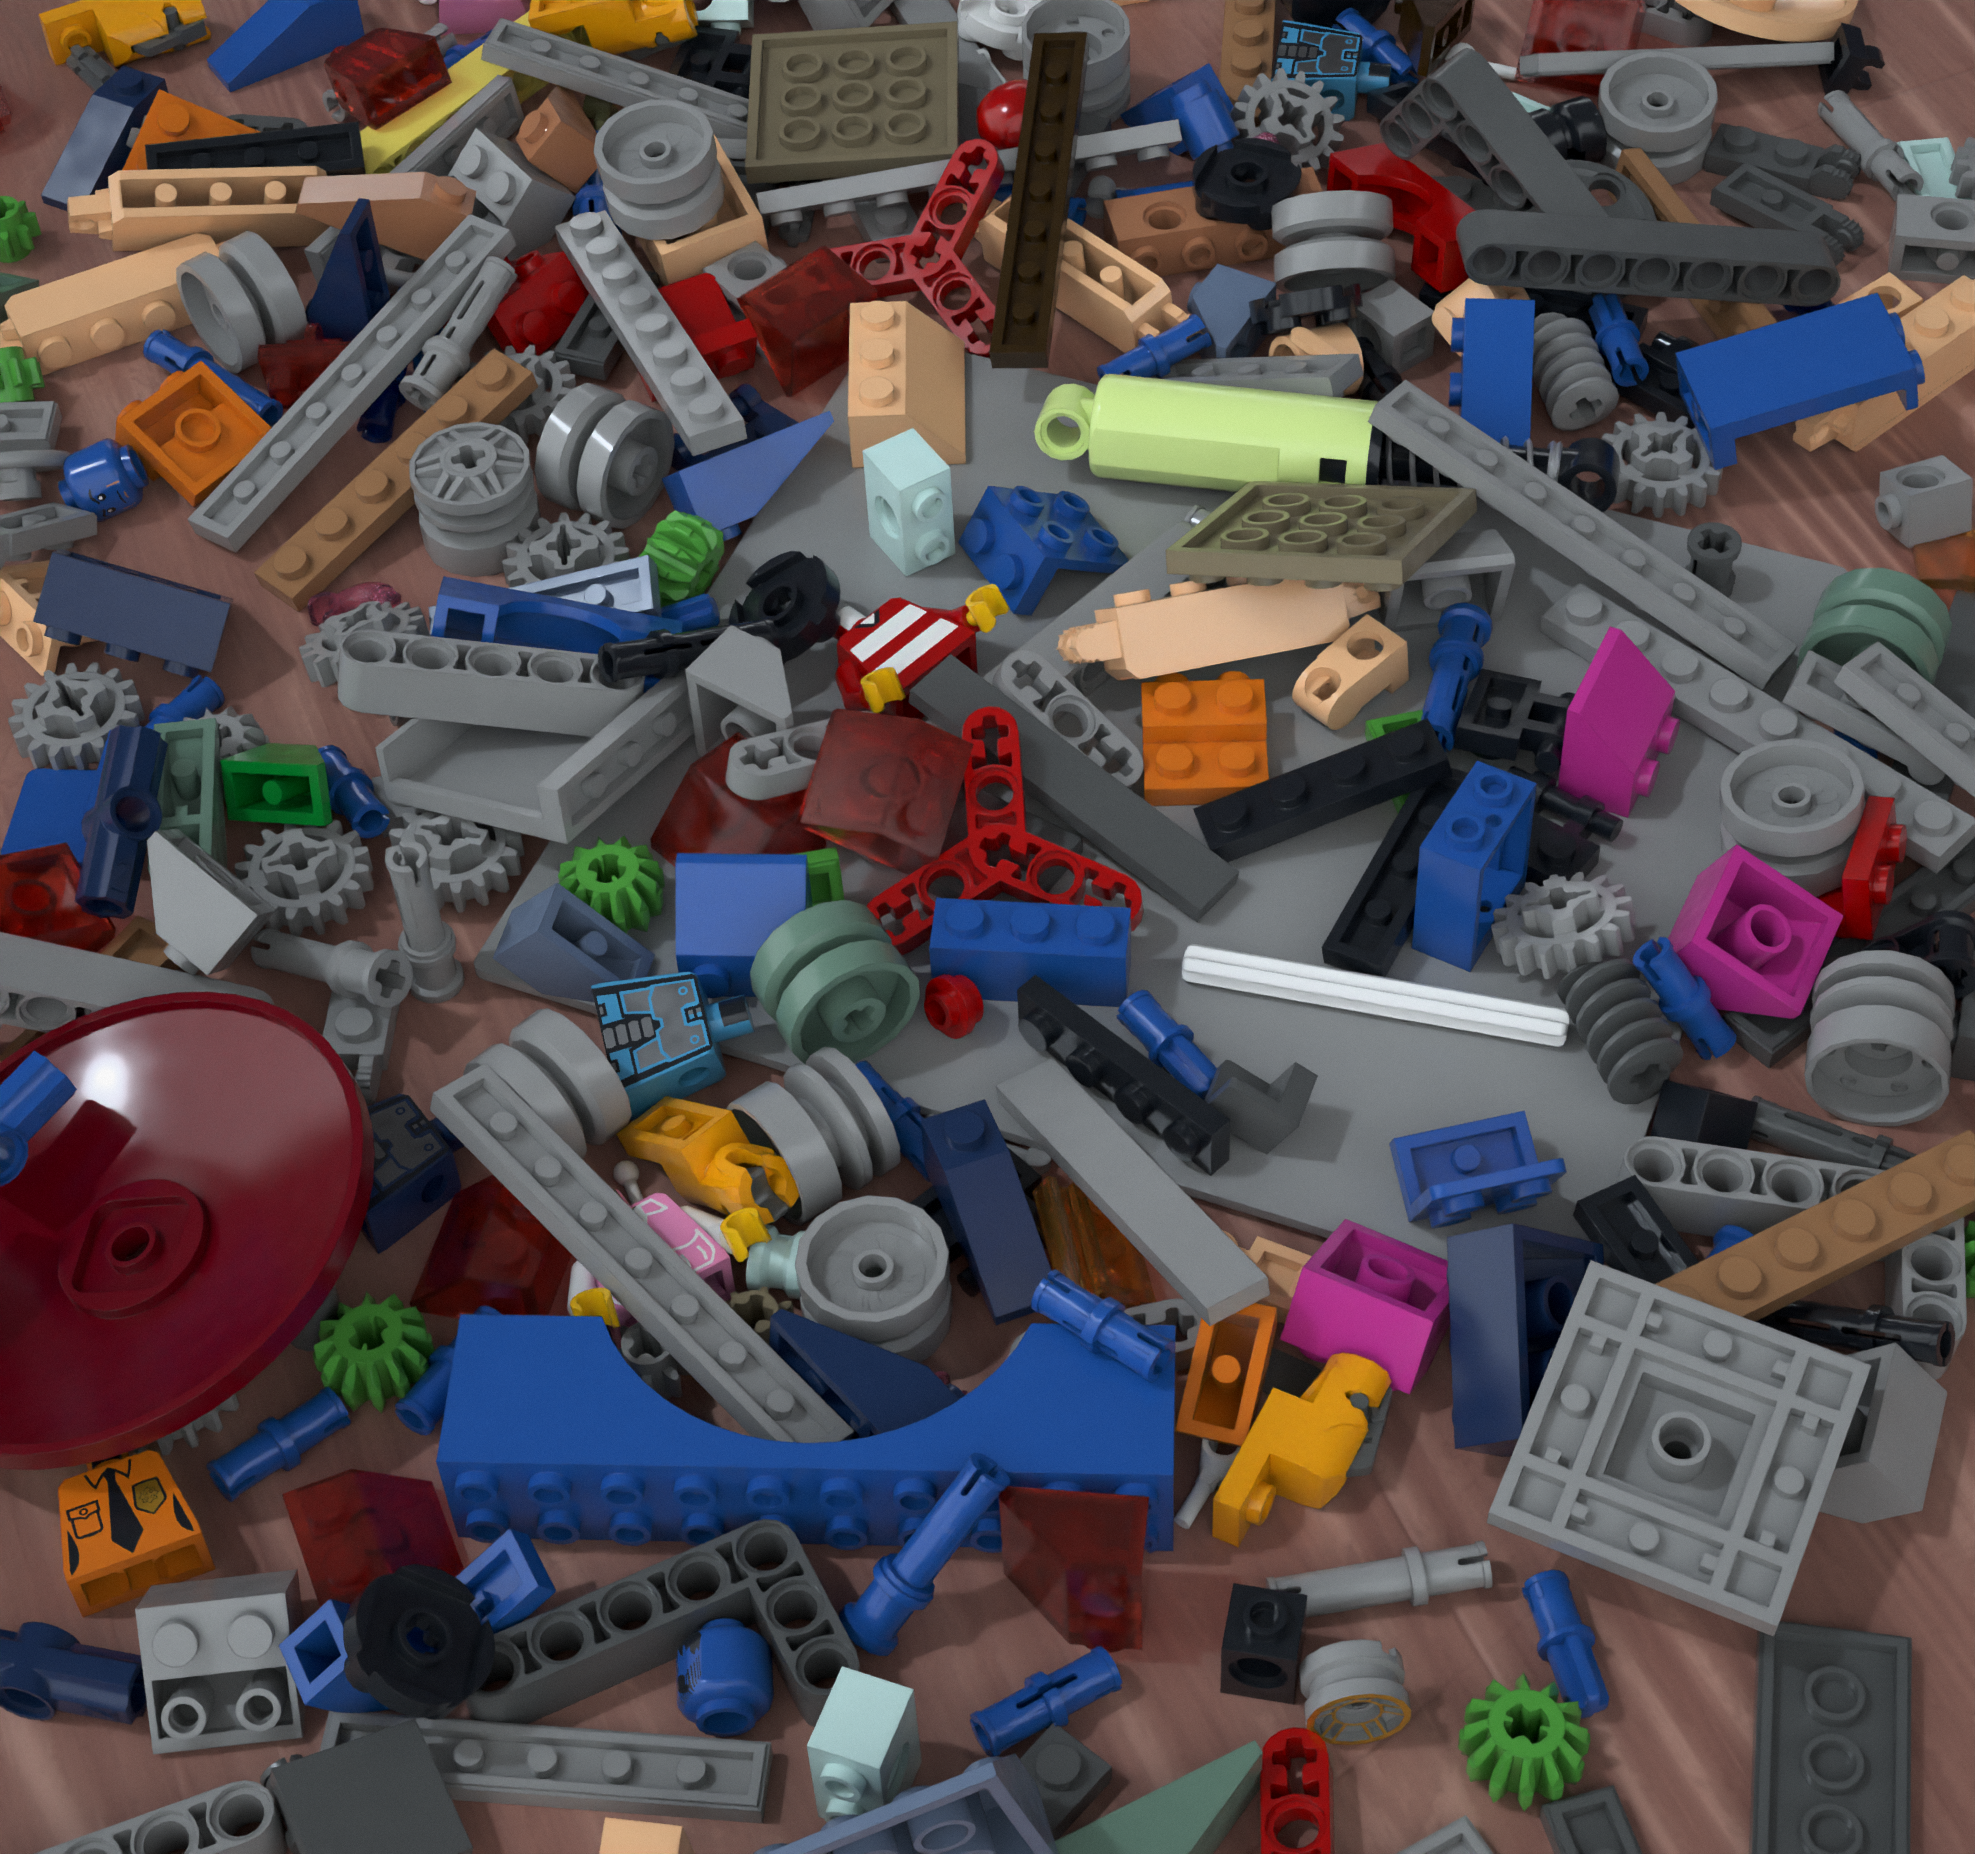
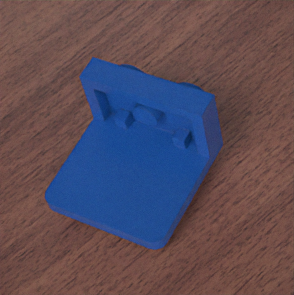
M988 486L958 541L988 582L997 585L1012 613L1032 616L1058 568L1113 574L1129 561L1118 547L1119 543L1116 537L1103 529L1089 512L1090 507L1088 503L1080 496L1068 491H1061L1059 494L1034 491L1025 486H1016L1014 489Z
M110 731L97 770L37 768L31 770L26 775L1 849V856L6 866L11 868L81 870L87 844L82 834V820L85 813L96 802ZM116 813L118 822L123 828L128 830L123 818Z
M1525 1111L1394 1138L1389 1143L1408 1221L1413 1222L1429 1218L1431 1228H1442L1472 1219L1471 1212L1478 1211L1492 1204H1495L1497 1214L1512 1213L1536 1206L1538 1204L1536 1198L1551 1194V1185L1567 1173L1563 1158L1538 1162Z

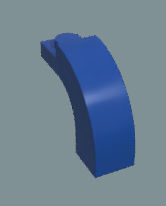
M511 1528L455 1577L465 1584L476 1597L470 1606L477 1613L481 1626L489 1620L493 1634L523 1622L556 1592L529 1535ZM329 1599L279 1644V1648L304 1705L340 1713H368L390 1709L373 1698L370 1693H363L353 1688L346 1678L344 1662L348 1656L344 1647L343 1628L351 1604ZM414 1627L406 1635L408 1642L416 1651L422 1654L425 1652L433 1653V1647L423 1642V1630Z

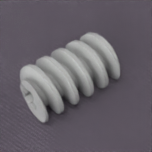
M1555 312L1540 314L1534 318L1532 376L1539 390L1540 397L1545 403L1553 427L1562 431H1576L1596 424L1606 418L1615 409L1619 395L1616 385L1612 383L1611 374L1605 367L1604 359L1598 352L1597 343L1592 338L1589 326L1582 320L1567 318L1565 315Z

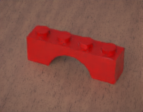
M1385 143L1330 153L1327 191H1369L1383 194L1390 198L1393 209V228L1414 236L1411 270L1440 293L1455 290L1469 278L1465 271L1457 243L1456 228L1460 220L1467 214L1476 211L1415 164L1394 155Z

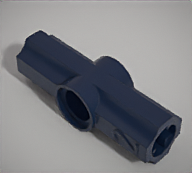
M119 725L110 731L96 802L85 813L82 820V834L87 844L74 902L82 907V912L99 918L111 917L125 919L134 912L147 849V840L155 831L159 830L162 823V811L157 801V795L168 743L161 738L160 732L144 726L130 727ZM116 813L123 818L128 830L123 828L118 822Z
M43 1622L23 1623L19 1627L18 1632L0 1629V1707L10 1713L30 1720H49L55 1715L57 1710L132 1725L137 1717H143L147 1708L141 1655L83 1645L67 1631Z

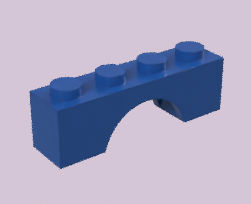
M443 576L438 593L431 636L598 654L600 646H603L604 643L644 639L651 631L666 629L671 634L681 633L683 621ZM653 674L645 676L643 693H646L660 681Z

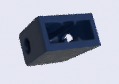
M398 1094L367 1106L373 1129L375 1158L373 1185L361 1232L378 1254L387 1250L459 1193L462 1187L453 1153L465 1147V1145L437 1117L429 1121L411 1097L404 1094Z

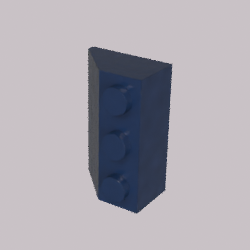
M59 549L52 552L33 622L46 625L44 634L46 637L73 645H80L82 636L106 642L103 652L108 655L139 662L141 653L165 659L162 667L163 670L194 678L199 674L200 669L208 672L213 670L233 598Z
M1515 1223L1447 1237L1448 1267L1446 1276L1449 1286V1349L1452 1363V1422L1454 1426L1455 1449L1500 1457L1512 1456L1590 1260L1604 1265L1603 1244Z

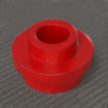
M942 974L931 979L926 986L924 1010L930 1024L953 1039H959L970 1034L975 1024L982 1019L984 1013L983 1000L975 984L963 975L951 976Z

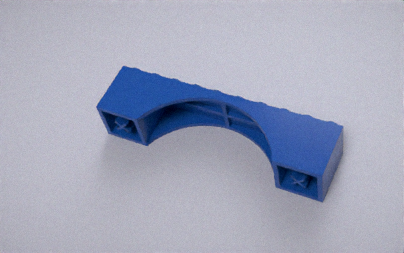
M460 1314L436 1463L458 1537L471 1538L482 1543H494L511 1528L528 1534L530 1539H542L548 1543L558 1545L571 1544L577 1540H613L626 1546H639L649 1541L686 1542L689 1545L698 1546L751 1522L770 1519L778 1520L788 1525L797 1536L800 1544H828L841 1550H856L865 1545L903 1547L966 1465V1460L972 1453H980L998 1464L989 1476L994 1478L999 1470L1004 1469L1010 1479V1484L1004 1491H1001L959 1547H973L987 1553H999L1009 1548L1047 1549L1057 1554H1073L1082 1549L1119 1550L1124 1554L1142 1556L1151 1554L1154 1551H1173L1175 1353L1164 1373L1154 1367V1370L1159 1372V1378L1151 1383L1130 1367L1103 1351L1094 1354L1085 1349L1080 1344L1082 1338L1064 1326L1056 1323H1031L1016 1349L993 1374L970 1393L939 1412L902 1428L870 1437L838 1442L798 1443L767 1440L729 1431L694 1417L670 1403L647 1385L627 1364L613 1343L602 1316ZM1144 1325L1175 1342L1176 1325Z

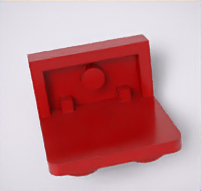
M535 250L514 261H510L507 256L504 259L515 269L514 273L518 277L512 283L508 292L505 293L487 324L504 353L506 346L512 345L516 353H524L529 345H534L536 355L542 354L564 335L589 295L564 251L541 255L538 250ZM449 320L443 325V328H445Z
M702 273L658 288V291L717 380L754 368L758 336L749 318L738 322L735 321L723 292L715 280V276L710 273ZM638 371L642 379V382L646 388V391L651 399V402L657 401L649 386L647 385L642 375Z
M1868 796L1842 875V886L1817 897L1843 915L1835 937L1873 940L1883 905H1889L1891 902L1894 870L1897 863L1903 862L1907 844L1906 825L1896 824L1895 798Z

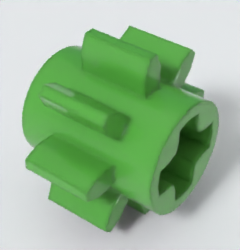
M0 196V262H17L28 256L31 250L35 248L32 237L41 235V230L36 213L28 212L25 201L18 202L13 197Z
M22 347L0 348V403L35 402L33 390L45 387L37 358L25 359Z

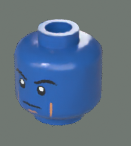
M106 438L70 454L63 463L65 479L58 482V488L67 506L93 512L97 515V522H103L139 505L143 499V487L148 486L149 480L141 459L131 445L122 446L117 441Z

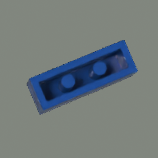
M1466 298L1463 318H1452L1451 352H1461V372H1450L1448 406L1459 407L1460 417L1500 443L1501 439L1507 436L1509 445L1523 446L1524 442L1530 438L1535 300Z
M936 898L929 945L931 979L942 974L951 976L963 975L975 984L982 1000L1018 1002L1017 989L1034 975H1037L1076 1005L1120 1007L1124 1000L1128 998L1131 966V908Z

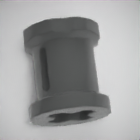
M1708 522L1699 524L1691 530L1687 538V550L1691 559L1690 564L1685 569L1726 597H1729L1732 594L1736 578L1732 570V564L1741 553L1742 539L1732 527L1722 523Z

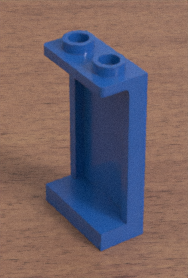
M1878 293L1675 353L1680 395L1714 470L1737 464L1735 439L1895 391L1906 411L1918 408L1917 385L1925 383L1924 368L1918 352L1915 349L1907 350L1904 329L1896 312L1888 314Z

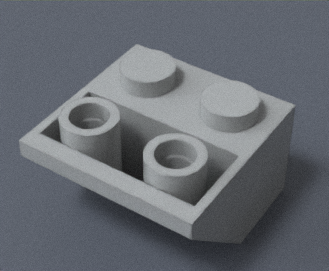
M475 128L448 174L449 177L461 181L466 187L476 191L472 215L511 231L516 247L507 255L510 261L550 242L556 232L555 226L561 224L576 199V196L564 185L528 162L518 144L479 128Z
M298 1569L151 1585L136 1607L135 1613L153 1754L302 1738L305 1729V1705L279 1648V1644L304 1623Z

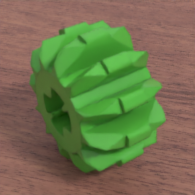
M677 510L667 515L665 520L657 524L654 534L647 538V545L639 555V557L649 555L657 564L661 608L704 594L707 587L712 585L714 574L720 569L719 560L724 554L723 532L713 527L711 522L697 515L694 516Z
M625 835L614 844H606L598 836L594 848L589 850L575 846L572 861L560 863L558 884L626 934L632 928L647 932L650 917L662 914V906L664 904L663 888L665 887L662 868H659L658 861L653 860V855L649 852L646 844L632 847Z
M366 1291L361 1306L351 1308L339 1302L337 1311L339 1320L320 1321V1330L318 1332L320 1342L314 1345L313 1359L317 1371L322 1373L321 1380L323 1386L332 1389L338 1397L343 1396L345 1404L349 1405L353 1412L366 1401L371 1400L373 1407L382 1414L386 1399L393 1396L402 1399L411 1389L410 1384H415L429 1368L428 1358L435 1348L431 1334L426 1331L424 1317L418 1312L416 1306L404 1308L403 1302L398 1299L395 1293L381 1304H376L375 1299Z
M1524 1672L1516 1679L1513 1691L1508 1690L1493 1679L1491 1684L1486 1687L1485 1700L1471 1699V1702L1468 1703L1465 1709L1464 1721L1467 1725L1460 1729L1458 1749L1461 1751V1754L1469 1757L1467 1759L1466 1773L1469 1776L1470 1782L1490 1780L1488 1794L1491 1796L1493 1803L1504 1797L1508 1791L1517 1793V1801L1523 1811L1532 1805L1535 1792H1538L1550 1802H1554L1562 1798L1564 1783L1576 1785L1583 1776L1585 1763L1582 1758L1588 1754L1590 1745L1588 1729L1579 1726L1582 1711L1579 1708L1578 1701L1557 1703L1559 1689L1556 1686L1555 1680L1545 1686L1540 1692L1530 1690L1531 1684Z

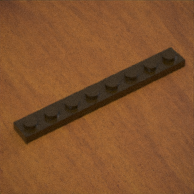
M1087 32L1034 33L989 351L992 368H1048L1089 55Z

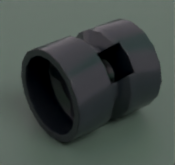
M1582 95L1551 106L1550 111L1541 108L1528 113L1565 160H1583L1594 163L1603 160L1607 147L1606 130L1596 105L1588 97Z

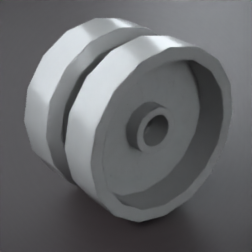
M1644 51L1623 57L1608 68L1600 83L1598 111L1602 117L1607 138L1606 154L1599 163L1616 170L1622 149L1641 148L1670 186L1685 182L1699 172L1704 165L1705 153L1711 144V126L1715 120L1718 101L1716 82L1707 69L1689 57L1667 51Z
M673 99L642 101L627 106L608 118L596 134L593 152L598 172L603 181V192L613 222L626 233L647 240L674 239L698 230L712 220L722 206L725 184L721 166L716 158L717 147L714 133L706 115L693 105Z
M1322 191L1294 196L1273 205L1271 211L1272 238L1286 246V248L1275 254L1274 281L1277 283L1278 290L1290 293L1342 285L1343 295H1345L1344 288L1351 284L1359 283L1361 292L1371 291L1390 279L1395 280V251L1392 247L1380 241L1391 234L1393 230L1392 200L1386 195L1369 191Z
M247 230L225 241L219 246V258L208 252H203L181 263L176 268V282L190 321L205 346L226 370L238 374L261 362L265 358L266 347L280 352L307 337V317L297 288L283 262L271 246L257 233Z
M591 383L577 386L571 389L557 403L545 423L536 452L534 471L537 487L547 500L571 510L589 513L591 519L598 522L608 520L611 522V527L620 529L633 525L650 510L664 487L661 478L668 476L675 443L672 423L665 412L641 402L626 401L623 395Z
M1795 738L1768 741L1741 752L1725 767L1719 784L1720 812L1723 820L1720 826L1721 854H1725L1737 844L1815 897L1841 887L1842 875L1864 811L1865 785L1860 768L1844 752L1818 741Z
M548 1008L536 1010L514 1027L508 1039L509 1046L503 1043L491 1045L466 1064L463 1076L486 1063L582 1160L587 1152L586 1143L590 1145L604 1144L627 1126L632 1116L629 1097L618 1074L603 1052L583 1030L564 1015Z
M867 1195L839 1202L812 1221L800 1238L795 1269L797 1284L801 1294L802 1317L918 1363H921L936 1352L948 1334L951 1324L953 1298L952 1287L949 1281L950 1261L949 1251L941 1227L922 1208L896 1197Z

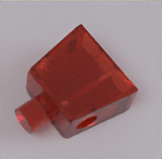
M383 27L377 28L348 46L340 45L331 52L330 57L324 62V68L342 109L374 130L381 128L452 83L435 36Z

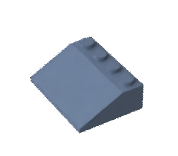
M1014 1753L1006 1757L996 1756L980 1759L969 1765L963 1774L933 1786H916L906 1789L896 1795L891 1803L861 1815L852 1814L837 1817L827 1822L821 1828V1831L789 1844L778 1843L768 1845L753 1854L1059 1853L1037 1784Z

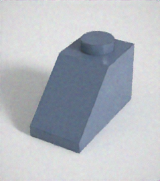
M1218 263L1203 282H1197L1189 295L1187 310L1191 314L1198 315L1206 326L1200 331L1202 334L1209 332L1212 341L1210 347L1198 351L1201 358L1252 357L1268 335L1262 336L1260 325H1252L1249 302L1264 298L1265 308L1268 309L1267 301L1276 300L1277 283Z
M555 883L511 911L493 959L541 994L594 1002L592 985L647 977L655 954L563 886Z

